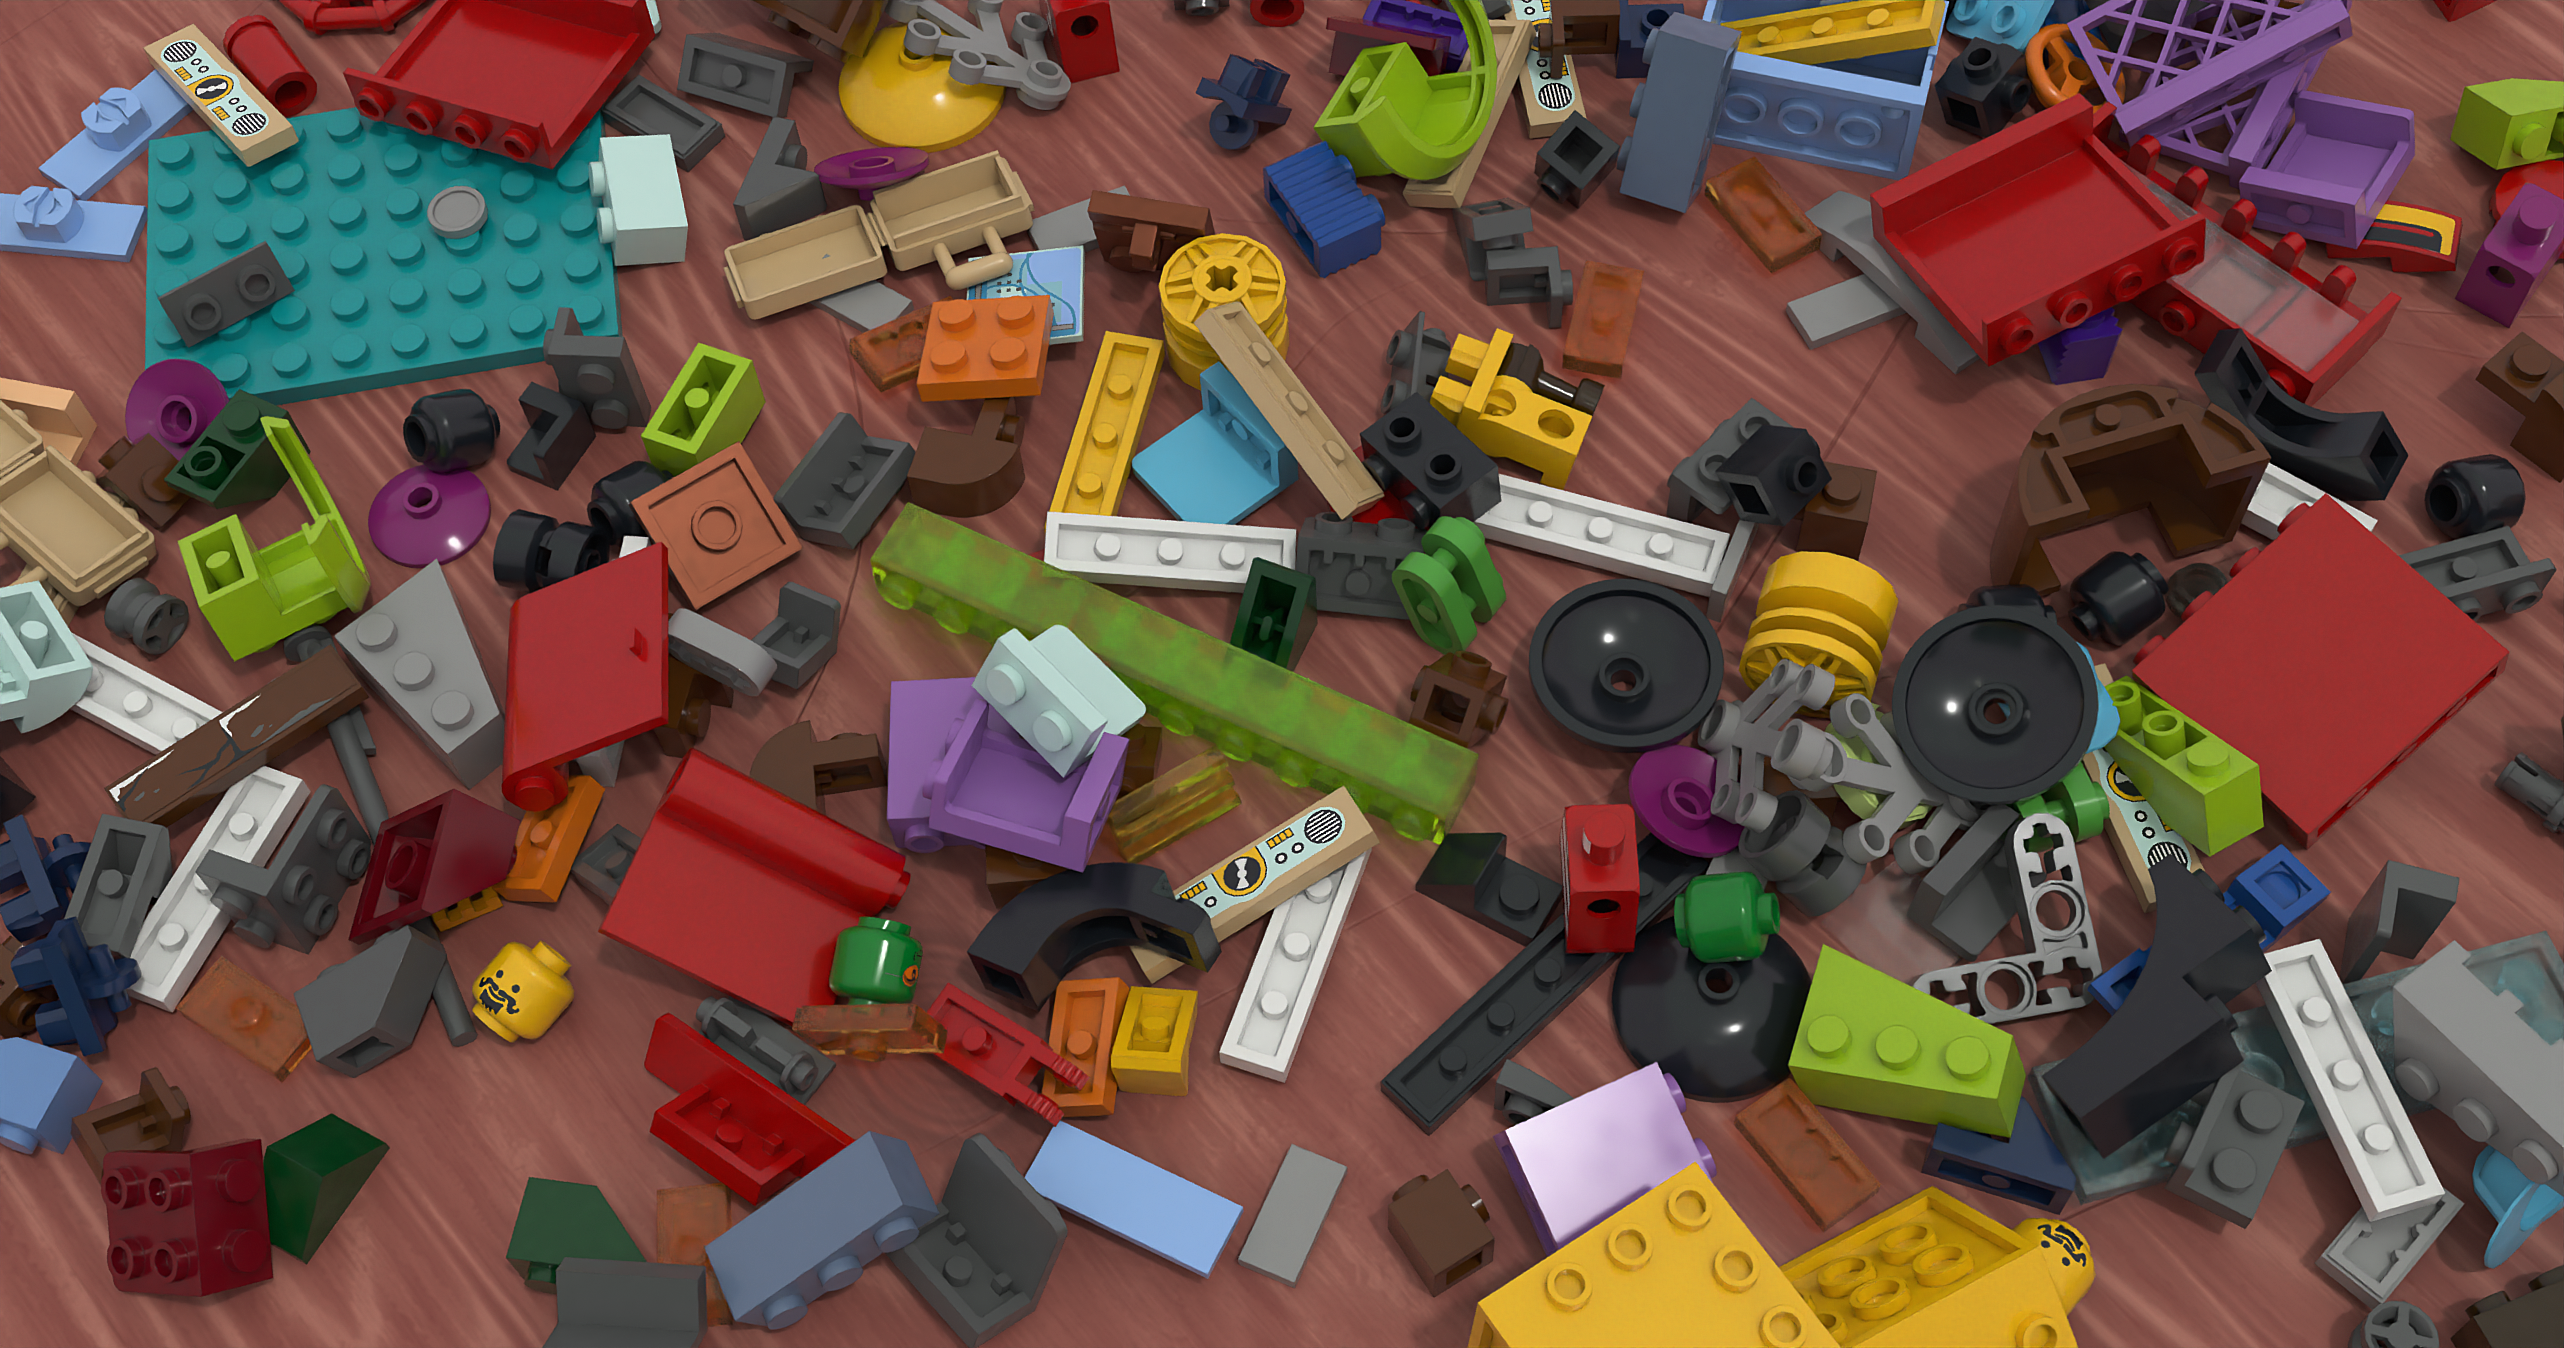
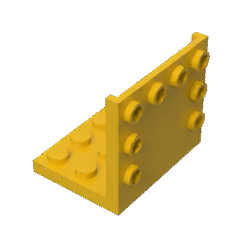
M1695 1161L1479 1301L1467 1348L1841 1347Z
M1934 1186L1919 1192L1778 1267L1841 1348H2078L2041 1247Z

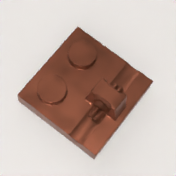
M1092 190L1087 212L1093 223V230L1104 262H1109L1117 269L1127 272H1139L1142 270L1163 271L1164 265L1177 249L1199 237L1215 235L1209 208Z
M739 441L628 504L652 545L662 541L668 548V571L693 612L803 548Z

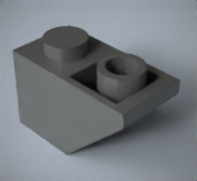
M407 925L402 929L393 930L381 935L370 948L345 963L326 968L317 976L315 981L293 993L316 1061L352 1078H356L411 1045L447 957L444 945Z

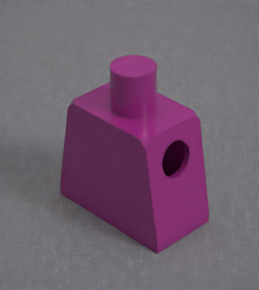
M2525 183L2481 245L2455 299L2510 328L2564 251V200L2533 183ZM2500 267H2503L2514 276L2515 283H2503L2493 277V275L2498 273Z

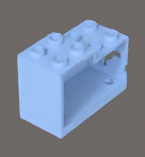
M1708 0L1702 20L1720 25V23L1858 0ZM1945 1L1946 6L1935 46L1812 65L1737 51L1713 144L1893 180H1900L1908 176L1949 1Z

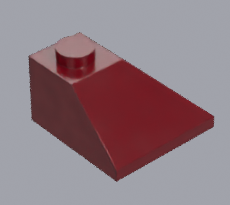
M452 789L381 822L348 940L361 945L387 932L430 916L505 880L517 858V847L514 844L520 820L467 794Z

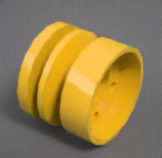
M1220 233L1199 237L1177 249L1164 265L1159 282V293L1164 318L1165 345L1170 366L1184 383L1201 391L1200 373L1218 361L1229 371L1194 322L1207 309L1236 301L1241 302L1284 361L1286 360L1289 347V328L1286 314V280L1281 262L1267 246L1247 236Z
M1801 551L1781 556L1768 567L1757 604V618L1751 623L1748 639L1741 656L1739 672L1745 684L1755 691L1770 676L1777 663L1786 658L1803 667L1814 664L1835 676L1833 692L1821 709L1815 711L1802 705L1795 713L1809 717L1830 718L1832 704L1853 693L1862 694L1871 702L1883 659L1881 652L1886 648L1898 605V598L1893 586L1876 570L1854 559L1828 552Z

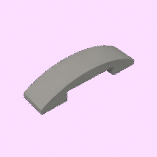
M1837 191L1795 219L1794 227L1832 262L1845 255L1918 322L1914 337L1955 375L1980 358L1873 237L1871 203L1847 192Z

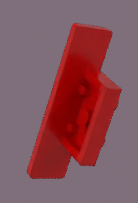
M666 1013L656 1019L644 1066L647 1071L681 1095L655 1110L649 1132L754 1206H757L796 1177L800 1176L803 1178L856 1141L671 1013Z

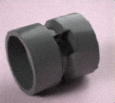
M1798 790L1786 791L1775 796L1778 801L1777 810L1772 822L1763 832L1756 833L1746 827L1744 828L1738 844L1739 851L1765 878L1775 881L1777 890L1807 917L1820 916L1835 909L1853 893L1865 874L1867 863L1859 864L1849 857L1843 845L1844 832L1835 826H1831L1829 818L1804 793Z

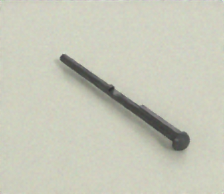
M316 623L285 637L283 647L285 656L289 660L301 663L330 644L336 650L330 632L325 627ZM358 704L326 726L374 846L381 822L389 819L386 803L366 756L376 754V747ZM431 916L408 924L441 943ZM446 957L432 995L451 1044L459 1047L473 1042L478 1034Z

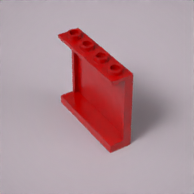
M437 0L375 75L348 67L343 72V75L360 115L373 121L387 122L414 130L422 135H433L461 143L468 148L482 149L510 157L521 163L528 162L553 170L656 34L645 0Z
M2080 93L1870 194L1873 237L1988 367L2012 355L2021 354L2032 345L2067 328L2076 327L2086 319L2120 302L2129 301L2139 293L2175 275L2188 272L2194 266L2204 262L2206 217L2199 212L2180 221L2093 134V105Z
M2327 493L2311 507L2306 503H2301L2295 507L2279 524L2277 532L2280 535L2263 551L2258 547H2253L2247 551L2231 568L2229 576L2232 579L2215 595L2210 591H2205L2194 599L2181 615L2184 623L2168 638L2165 639L2162 635H2157L2147 642L2134 657L2133 663L2136 667L2131 670L2134 681L2259 765L2261 798L2288 822L2287 832L2306 850L2503 673L2510 653Z

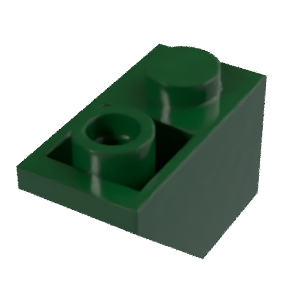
M239 389L166 476L164 481L169 487L216 509L275 497L291 476L265 433L260 420L264 416L287 419L308 455L311 451L287 410Z
M534 1177L528 1178L506 1259L525 1280L524 1284L527 1287L543 1293L557 1294L556 1270L565 1257L647 1262L597 1186Z

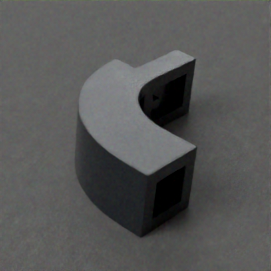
M2241 328L2219 330L2194 373L2202 389L2209 397L2210 403L2217 405L2238 419L2263 444L2271 456L2269 463L2339 500H2385L2409 456L2383 411L2361 413L2327 412L2310 407L2288 395L2272 380Z
M1111 862L1086 865L1083 872L1069 869L1050 876L1021 892L992 917L970 946L967 954L985 989L1040 1012L1063 977L1077 963L1101 950L1118 946L1142 947L1207 973L1222 951L1208 913L1191 900L1185 898H1178L1176 900L1164 870L1135 863Z

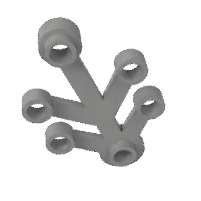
M889 0L884 11L893 19L908 23L903 41L905 47L911 52L923 56L933 54L953 56L949 67V74L956 81L967 85L984 83L1017 88L1016 93L1021 101L1041 110L1056 108L1059 102L1068 96L1071 87L1070 79L1058 64L1048 60L1043 45L1048 23L1041 16L1031 12H1021L1016 16L1011 36L1017 43L1021 44L1024 56L1022 57L1008 48L999 17L1003 0H968L967 8L975 15L978 28L935 0ZM940 28L953 36L941 35ZM987 61L995 62L1000 66L986 65Z
M1784 658L1777 663L1770 676L1745 702L1736 700L1730 703L1723 699L1716 702L1708 717L1701 724L1698 732V744L1707 749L1708 754L1717 760L1715 794L1711 802V813L1732 824L1738 823L1756 833L1763 832L1770 825L1775 816L1778 801L1775 796L1763 791L1764 756L1771 758V765L1774 769L1799 781L1807 777L1816 780L1823 775L1831 762L1834 750L1833 744L1826 740L1824 731L1800 719L1790 721L1782 731H1778V729L1802 705L1816 711L1826 704L1835 685V676L1832 673L1814 664L1803 667ZM1776 698H1778V699L1772 704V706H1771L1756 722H1754V721L1764 712V710H1765ZM1742 755L1741 778L1739 783L1737 782L1739 756Z
M1859 693L1850 694L1833 703L1830 708V720L1834 729L1845 738L1859 736L1880 765L1848 758L1840 741L1832 734L1824 732L1826 740L1833 744L1834 750L1831 762L1823 775L1816 780L1807 777L1801 781L1788 776L1796 787L1814 792L1838 784L1887 795V798L1870 818L1853 824L1844 831V848L1849 857L1859 864H1866L1887 854L1890 846L1889 839L1919 803L1937 806L1922 829L1897 838L1894 843L1893 852L1895 860L1899 867L1908 874H1917L1934 867L1939 861V850L1957 828L1968 831L1991 807L1989 804L1969 802L1951 796L1925 779L1902 751V746L1895 731L1892 711L1884 714L1879 722L1871 702Z

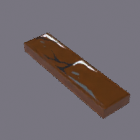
M330 644L104 789L123 818L162 825L167 828L368 699L369 696Z

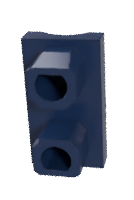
M1230 54L1219 80L1202 77L1196 94L1203 98L1223 101L1216 106L1209 122L1210 133L1214 141L1222 148L1240 150L1249 146L1257 136L1258 121L1285 125L1292 109L1280 103L1279 100L1290 78V74L1264 60L1255 59L1252 62L1239 55Z
M23 814L3 823L10 840L0 844V894L27 882L29 891L0 904V914L6 928L21 943L50 932L56 921L65 918L71 901L66 887H70L72 893H74L91 843L88 842L74 843L70 834H61L53 839L52 844L55 850L51 851L48 842L44 838L33 836L29 823Z
M76 916L56 921L45 939L18 949L11 961V969L19 988L29 991L54 984L60 1000L40 1005L35 1014L36 1028L43 1045L53 1047L78 1043L83 1056L105 1050L106 1043L103 1037L107 1032L116 1027L118 1023L115 1012L123 1011L132 1005L126 989L135 984L142 976L137 960L133 958L114 960L107 944L98 945L89 950Z

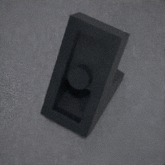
M1500 832L1447 833L1417 881L1415 891L1527 947L1543 932L1563 898L1562 885L1507 858V836Z

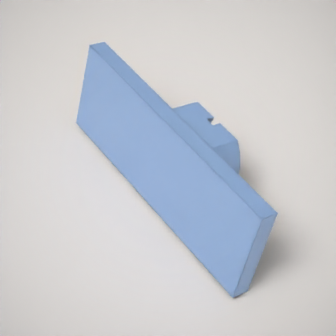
M156 69L131 90L116 87L110 88L98 98L99 104L96 105L93 102L81 112L86 128L38 168L41 174L60 188L70 189L76 199L87 201L149 148V140L161 138L189 114L193 108Z
M30 186L20 195L0 193V251L130 262L147 221V208L140 205L76 200L70 189L53 188V191H50L48 187Z
M1061 1120L1056 1127L1053 1126L1024 1177L1043 1198L1048 1199L1055 1206L1207 1279L1244 1212L1243 1206Z

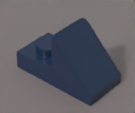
M2023 1096L2020 1098L2011 1138L2003 1137L2002 1142L1992 1139L1990 1134L1962 1130L1938 1122L1927 1147L1921 1173L2057 1215H2060L2074 1191L2076 1177Z

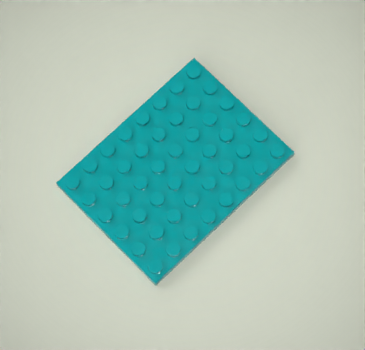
M603 105L553 170L528 162L521 163L510 157L482 149L468 148L461 143L433 135H422L414 130L387 122L373 121L360 115L357 107L286 118L293 126L299 142L251 167H247L213 130L149 140L145 370L151 365L167 359L191 360L209 369L219 379L229 401L241 389L274 405H282L545 361L543 353L544 336L548 329H554L559 307L573 308L583 336L623 337L617 266H614L611 243H601L598 233L597 209L604 208L602 196L592 197L589 182V162H597L599 160L600 138L606 137L605 120L601 112ZM467 186L477 190L485 200L488 208V217L485 224L476 233L464 238L450 239L440 236L434 231L428 219L427 209L429 203L438 193L447 188ZM266 241L295 291L188 348L162 308L158 297Z

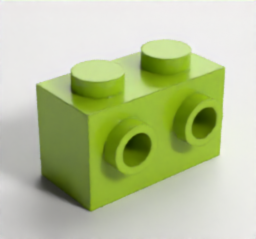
M702 343L697 344L641 435L649 459L654 466L661 471L667 470L676 477L738 441L740 444L742 443L766 403L753 361Z

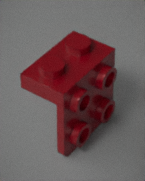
M243 1138L186 1151L118 1150L108 1152L104 1156L101 1194L107 1208L110 1245L107 1250V1264L112 1274L114 1285L119 1291L203 1297L273 1278L261 1139Z

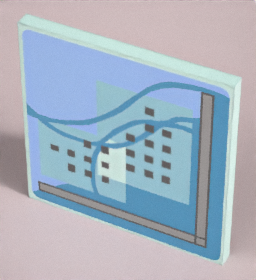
M1083 245L1010 253L1009 255L1013 259V268L1009 273L967 288V300L1050 295L1054 316L1049 345L1083 341L1085 249ZM982 257L968 258V262Z

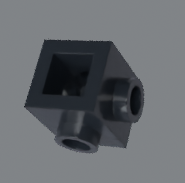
M1974 37L1963 52L1950 62L1944 75L1934 85L1946 124L1984 138L2000 132L2015 113L2020 112L2026 106L2030 95L2033 93L2023 52L2018 51L2011 45L2005 43L1996 44L1978 37Z

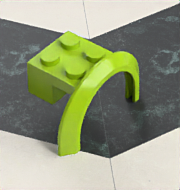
M1449 0L1466 34L1471 57V71L1428 76L1407 42L1362 49L1313 127L1321 140L1327 141L1329 148L1333 150L1335 156L1343 154L1347 157L1356 177L1383 176L1395 173L1411 180L1435 179L1454 170L1470 154L1489 120L1494 104L1497 83L1494 40L1482 0Z
M269 416L260 418L269 441L299 490L315 520V524L309 526L306 522L301 525L302 530L258 550L237 514H234L178 541L198 606L234 662L252 653L266 651L279 640L314 623H324L333 618L337 612L347 607L355 614L362 611L371 586V580L363 559L333 498L287 419Z

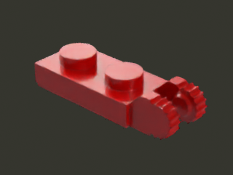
M950 983L946 984L908 1037L920 1049L1013 1107L1018 1103L1054 1127L1057 1126L1065 1113L1059 1109L1058 1104L1042 1093L1037 1094L1028 1088L1038 1071L1043 1067L1059 1082L1081 1091L1090 1078L1077 1066L1053 1052V1049L1042 1038Z

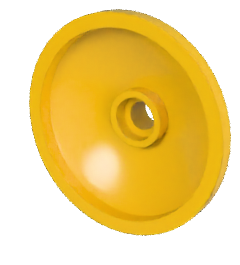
M897 22L873 33L862 58L850 54L847 63L843 66L839 79V96L842 109L853 129L864 139L879 147H909L932 153L958 146L983 131L996 117L1004 102L1007 86L984 83L967 85L953 79L949 74V67L953 56L940 54L923 56L908 50L903 42L908 23ZM940 28L941 35L953 36ZM987 61L986 65L1000 66L995 62Z

